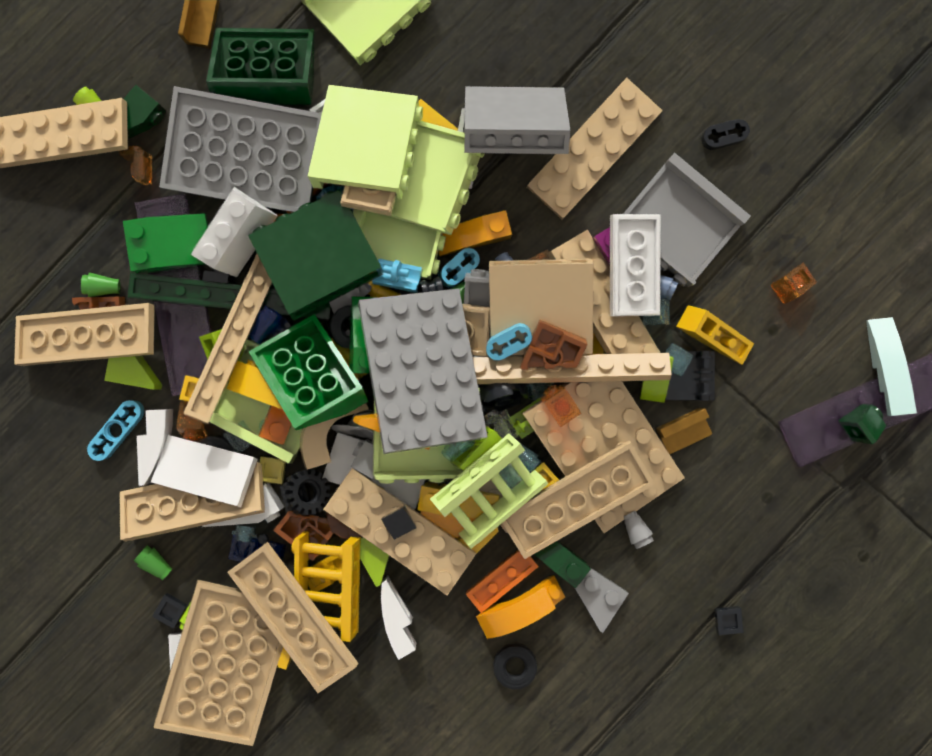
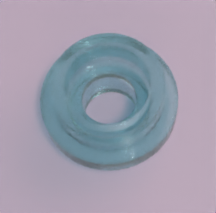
M236 525L235 531H232V535H236L237 541L251 542V538H257L255 527Z

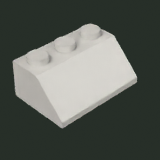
M233 187L196 244L191 255L213 269L237 277L255 251L248 235L252 234L259 226H267L273 223L278 215Z

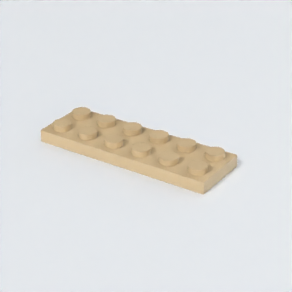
M626 78L570 138L569 153L556 154L531 180L527 188L563 220L663 110Z
M123 98L0 117V168L128 149L127 102Z
M588 230L547 253L550 260L592 259L593 333L606 354L660 353L639 316H610V266Z
M150 303L16 316L14 365L27 366L154 355V305Z
M629 440L543 489L502 524L523 558L526 559L649 489L655 483Z
M256 463L241 508L158 484L121 491L120 540L126 542L265 513L262 464Z
M353 468L323 509L446 595L449 594L476 555V552ZM405 505L417 528L394 540L381 518Z
M268 542L227 572L317 693L357 667L359 664Z

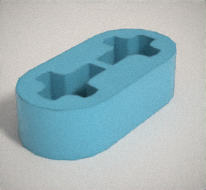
M465 248L441 268L438 277H440L444 287L456 286L465 278L466 272L471 273V270L478 266L480 258L477 251L472 248ZM470 256L472 258L470 263L462 267L460 263L465 257ZM456 269L458 272L453 276L454 279L448 280L446 278L447 272Z
M518 323L492 336L487 342V355L493 360H502L526 348L532 340L530 328L525 324ZM519 330L521 333H527L524 335V341L516 339L511 342V339L516 337V331ZM497 342L498 345H502L507 342L502 347L501 353H498L497 350L492 351L493 343Z

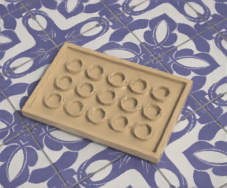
M622 381L567 382L522 413L565 477L630 440L655 485L594 519L603 533L623 521V516L633 511H638L685 478Z
M197 580L155 719L154 728L253 746L283 646L240 589Z

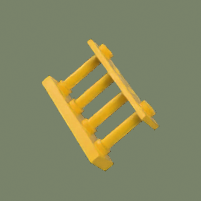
M304 531L292 543L294 578L312 601L338 604L341 607L340 618L324 616V618L331 627L338 628L341 631L342 641L351 642L359 629L361 537L351 536L341 546L309 543V532ZM308 553L338 556L342 559V569L332 570L308 567ZM308 577L337 580L342 584V592L340 594L309 591Z

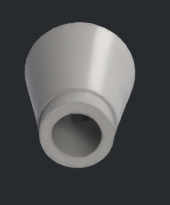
M636 511L623 516L631 545L634 544L635 548L638 549L654 541L651 536L653 535L652 531Z

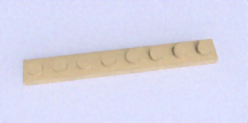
M258 254L255 256L183 413L206 424H209L272 285V281Z
M669 353L583 355L578 366L575 368H565L563 366H556L553 369L531 367L528 370L520 368L524 356L506 357L502 360H493L490 357H472L477 384L671 379Z

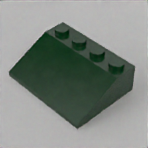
M216 28L206 80L209 92L268 104L311 105L314 85V29Z

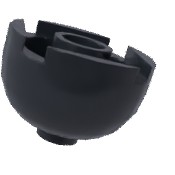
M524 383L478 385L483 412H489L488 408L492 407L495 408V412L509 409L521 404L520 398H528Z

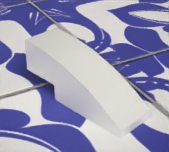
M173 409L146 410L147 434L137 436L139 486L152 483L151 480L168 435L171 436Z
M386 576L382 581L381 590L382 615L391 647L399 660L416 650L417 643L407 627L412 623L413 617L389 576Z

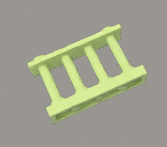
M510 434L506 435L430 498L444 517L452 513L464 529L459 535L470 549L480 543L488 534L549 484L536 470L532 473L527 470L518 457L525 450ZM510 463L522 479L513 489L509 488L499 474ZM490 479L503 495L492 506L479 490ZM470 496L484 512L473 522L459 507Z

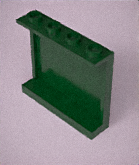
M340 189L335 192L329 191L322 195L321 199L313 203H305L297 211L291 214H283L275 222L267 226H259L252 234L248 235L293 321L384 274L350 208L341 206L342 193Z

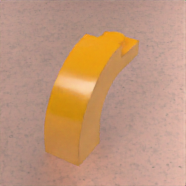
M555 575L548 576L526 593L503 603L492 604L484 612L477 615L476 618L487 639L500 637L522 629L556 609L555 605L564 599L565 595Z

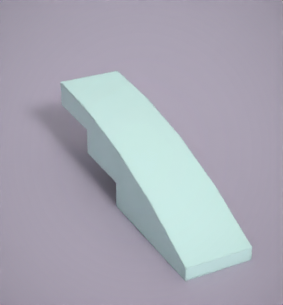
M893 317L867 320L873 369L877 368L880 392H884L887 416L916 414L908 365Z

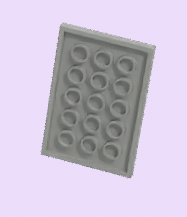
M174 86L159 187L226 200L233 187H235L264 207L295 212L301 205L312 200L313 187L308 178V172L322 113Z
M450 289L359 300L358 306L383 454L487 438L460 290Z

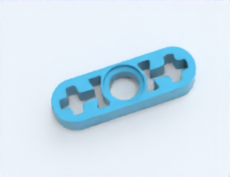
M128 400L118 407L89 443L87 452L90 458L101 461L112 456L144 416V406L139 401ZM127 407H136L134 409L136 416H129L125 421L119 419V416L120 418H125L129 414ZM114 423L119 424L122 428V433L119 437L112 436L110 428ZM107 440L112 441L103 447L105 453L97 454L99 450L96 447L97 445H103Z

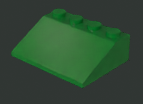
M315 314L248 351L295 430L346 415L368 402L359 381Z

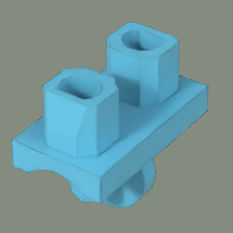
M378 259L384 274L372 280L373 284L417 293L423 271L422 267L403 264L399 260Z

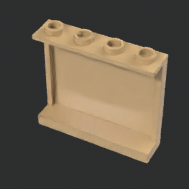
M592 259L489 261L491 337L518 323L527 325L533 335L539 320H543L585 338L588 345L583 355L593 354ZM519 330L516 331V337L511 339V342L516 339L524 341V335L527 333H521ZM497 342L493 343L492 351L497 350L498 353H501L502 347L507 342L502 345H498ZM527 347L512 355L524 356Z

